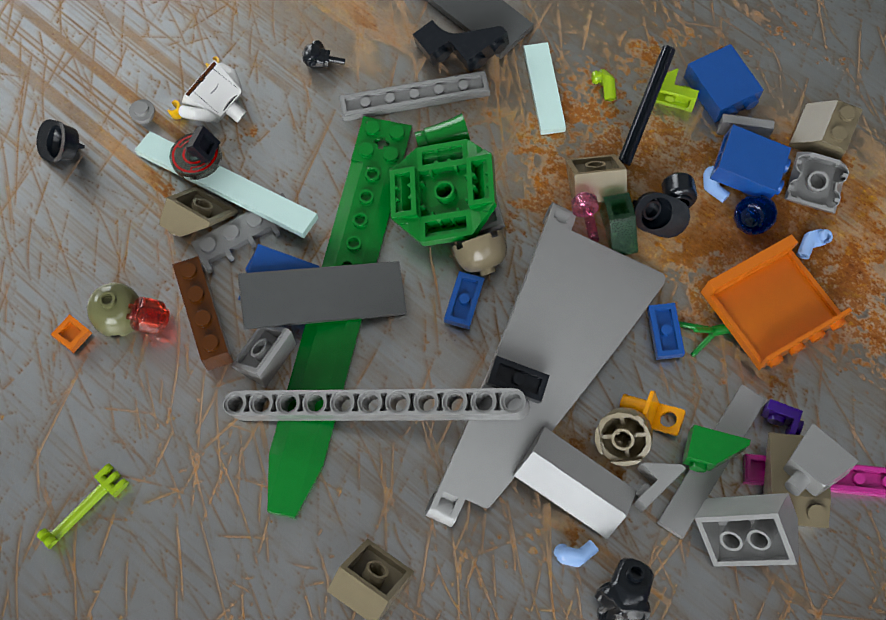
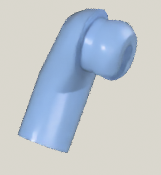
M714 166L707 167L703 173L704 190L721 203H724L729 197L730 192L720 186L719 182L710 179Z
M591 540L579 549L567 547L563 543L558 544L554 549V555L561 564L573 567H580L599 552Z

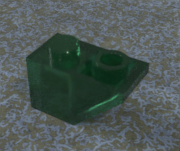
M629 192L603 197L600 214L609 248L623 255L638 253L636 215Z

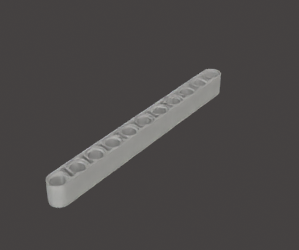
M516 388L232 391L224 397L222 403L223 409L228 415L241 421L520 420L525 418L530 411L528 399L522 391ZM515 398L522 400L520 408L509 410L508 406L511 400ZM351 399L350 407L346 411H342V404L346 400ZM378 399L379 404L377 408L369 411L368 407L371 401ZM406 399L405 408L401 411H396L398 401ZM429 399H435L434 407L431 410L424 411L425 402ZM456 399H463L464 403L461 409L453 411L451 408L452 403ZM484 399H492V406L488 410H480V403ZM269 400V407L267 410L262 411L263 404ZM296 400V407L292 411H288L289 404ZM323 400V407L319 411H315L316 403ZM243 401L242 408L236 412L238 403Z

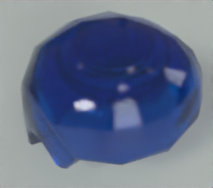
M765 195L747 196L734 208L733 219L736 227L745 234L759 235L768 231L775 224L778 211L775 203Z

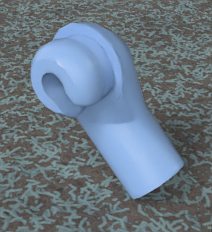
M817 229L805 233L797 251V256L801 259H809L813 248L823 246L832 241V232L828 229Z

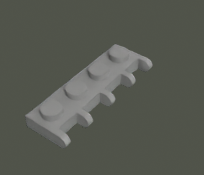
M248 211L192 241L191 244L210 274L213 272L211 265L213 262L224 256L228 258L229 262H232L235 259L231 253L248 243L252 249L257 248L254 240L270 231L274 233L275 237L281 234L278 230V225Z

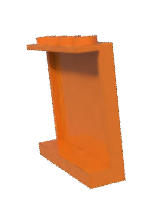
M792 234L709 280L701 291V294L758 370L769 366L771 369L785 360L784 355L790 353L791 356H794L806 347L804 343L810 340L813 344L826 335L824 331L830 328L832 331L839 329L847 322L844 318L852 312L851 308L840 312L792 251L798 244V241Z

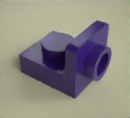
M770 399L763 406L760 416L767 418V421L777 426L786 425L784 434L800 435L803 429L804 421L800 420L803 413L802 410Z

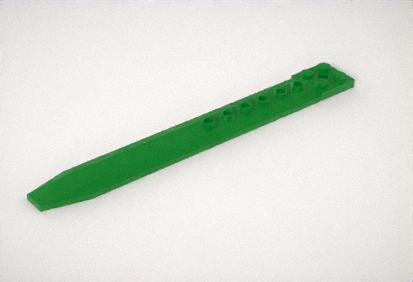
M363 116L322 267L378 263L391 214L389 170L396 164H400L406 157L413 131L412 125ZM386 141L389 145L379 149L376 143ZM363 319L305 324L287 390H344ZM296 400L289 404L288 411H292L296 407ZM323 400L316 403L315 411H319L323 407ZM278 421L269 452L268 513L296 519L324 468L336 421Z

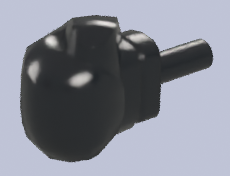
M319 40L312 41L303 49L302 59L308 67H328L329 62L345 65L344 58L330 56L331 50H326Z

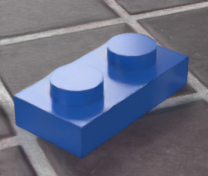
M459 271L444 317V323L470 330L485 278Z
M675 303L649 305L647 313L656 360L683 357L685 350Z

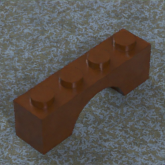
M199 256L172 264L202 363L208 371L233 363L228 341L215 309L209 280Z

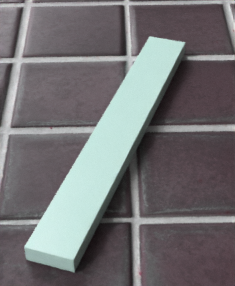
M149 132L135 148L137 155L302 238H305L319 219L317 213L215 163L207 169L196 173L179 170L172 161V151L176 144L153 132ZM176 148L174 153L175 162L182 169L190 171L191 167L203 164L202 162L197 164L185 162L182 157V152L185 148ZM185 151V158L188 161H199L197 157H192ZM206 163L198 168H192V171L202 169L210 163Z

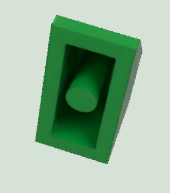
M693 425L688 432L682 464L689 465V469L696 472L704 473L706 470L711 471L742 453L750 445L751 439Z

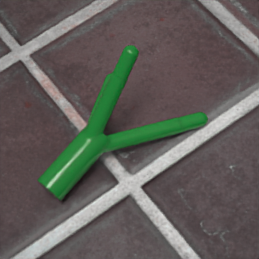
M679 321L680 327L693 329L694 332L708 333V336L691 352L693 357L715 336L730 333L724 324L704 326Z

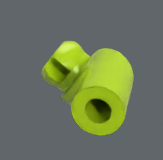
M605 69L593 71L591 74L592 83H600L603 86L604 101L617 100L615 78Z

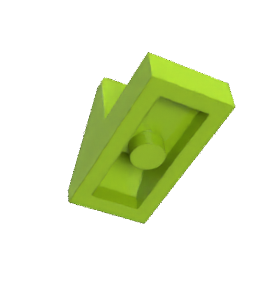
M678 68L668 72L655 103L692 112L699 91L688 86L675 85Z

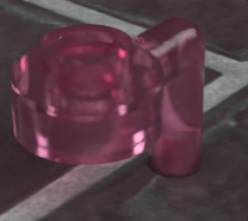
M581 192L571 200L572 212L577 217H584L588 238L599 242L594 214L599 209L597 197L588 192Z

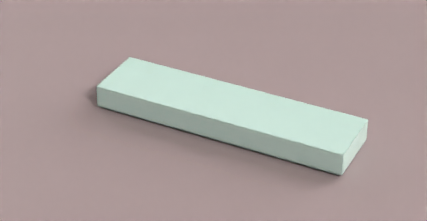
M548 42L524 45L523 51L540 135L565 132L566 125Z

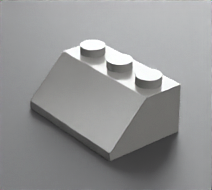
M789 493L706 498L694 517L714 567L797 565L799 562L798 517Z

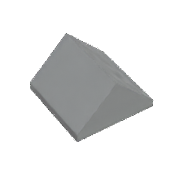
M280 326L257 328L231 366L266 388L297 345L292 332L288 328Z

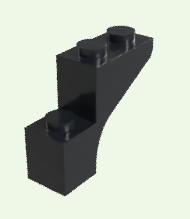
M431 20L412 34L416 46L433 66L445 61L453 52L469 72L484 66L489 58L503 52L509 44L507 31L502 26L462 33H450L441 29Z

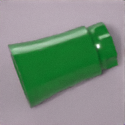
M462 113L441 123L425 127L424 131L414 133L418 147L463 139L470 140Z

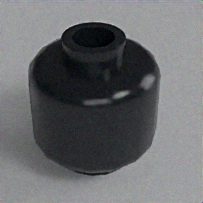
M676 172L663 180L661 185L662 193L680 199L686 203L688 208L696 202L697 189L695 180L691 175Z

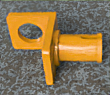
M650 391L647 400L623 394L620 401V408H633L641 412L649 420L652 430L673 436L679 435L686 415L685 410L659 403L655 391ZM666 413H672L677 417V421L673 426L666 427L661 424V417Z

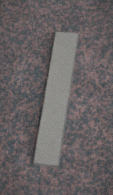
M484 70L340 95L339 100L343 121L361 119L363 116L373 117L490 96V89Z
M741 385L714 430L744 438L767 399ZM730 460L711 471L706 470L704 473L689 469L657 521V524L682 539Z

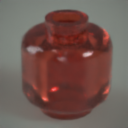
M141 296L135 300L134 304H129L128 308L131 309V313L127 314L126 319L130 320V326L133 330L157 334L161 329L164 330L167 327L170 313L169 309H166L164 302Z

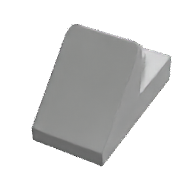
M641 463L637 470L652 486L647 482L638 490L636 495L639 498L634 503L635 507L642 513L686 468L682 464Z

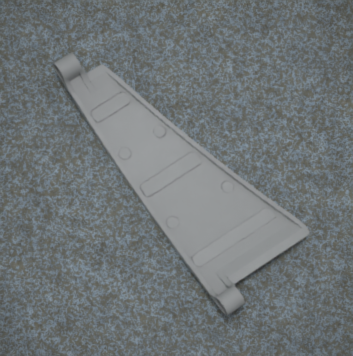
M551 203L544 216L542 233L494 357L497 355L550 375L543 399L539 404L529 401L530 411L525 418L520 420H467L443 478L431 496L425 510V516L450 527L455 523L465 500L483 508H489L514 479L513 474L541 429L546 427L551 432L614 353L665 282V275L572 231L576 213L556 203ZM490 365V367H489V369H488V372H487V374H486V377H485V379H484V382H483L481 388H494V387H492V386H489V385H486V384H485V383H486V380H487V377H488V374H489V371H490V368H491V365ZM519 398L511 400L508 406L509 410L520 408L522 400ZM484 399L480 403V410H488L492 406V399Z

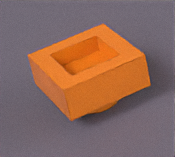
M70 314L51 333L58 342L72 353H75L92 334L88 328Z

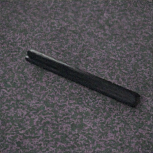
M669 45L662 46L619 156L623 165L630 166L675 54V48Z

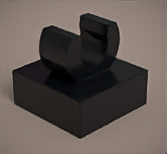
M197 126L185 150L192 157H197L202 163H210L221 142L207 128Z

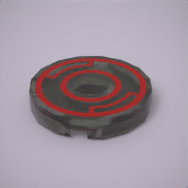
M190 133L175 142L171 148L169 158L174 171L179 176L198 180L208 177L219 167L218 163L220 159L222 160V152L219 145L210 163H202L199 159H190L191 155L185 150L193 134Z

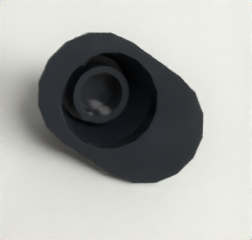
M45 120L38 129L36 145L40 157L44 160L55 163L72 160L75 158L78 149L85 148V145L79 143L78 131L60 121Z
M647 192L637 200L632 201L634 205V223L642 231L659 237L671 238L681 234L689 224L690 210L686 203L678 198L660 192Z

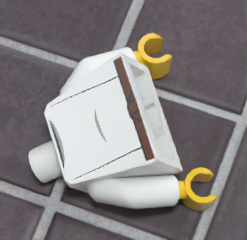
M217 56L213 57L211 64L205 63L207 69L184 94L182 100L184 105H181L177 100H173L172 104L176 109H167L170 116L176 120L183 117L203 122L214 121L215 123H219L226 114L238 123L247 112L236 103L242 93L241 83L236 70L222 62L220 63Z

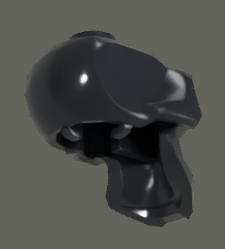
M623 558L619 561L610 582L604 583L599 587L594 596L597 601L603 604L597 610L598 620H649L651 610L648 598L654 573L648 565L633 558Z

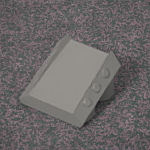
M797 152L784 199L835 214L841 199L840 194L843 182L847 180L849 175L848 166L841 160L814 152Z

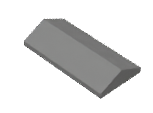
M546 427L541 429L513 474L514 477L605 539H608L626 518L637 491Z

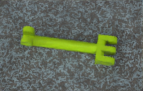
M110 463L106 464L94 476L100 484L53 531L44 528L38 532L36 537L48 549H51L107 492L116 498L128 486L129 482L125 478L114 485L121 478V474L118 471L113 472L107 478L114 469Z

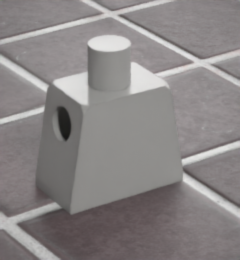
M813 423L783 468L791 476L785 482V488L794 496H799L805 489L813 496H818L845 477L859 461Z

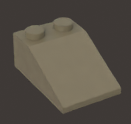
M768 432L763 494L789 493L798 517V526L829 529L830 487L818 496H813L806 489L799 496H794L788 492L784 485L791 476L783 468L800 443L803 435Z

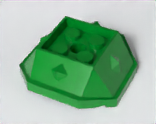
M468 139L417 147L400 164H396L389 170L391 219L423 247L476 238L497 207L494 157L491 152L482 149ZM451 192L447 197H443L445 193Z

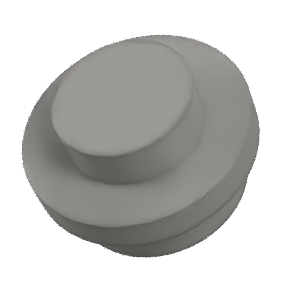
M140 99L132 103L129 108V114L135 122L147 124L153 119L155 108L150 101Z

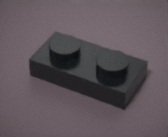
M496 355L485 384L494 388L519 389L529 401L539 404L542 402L550 375Z

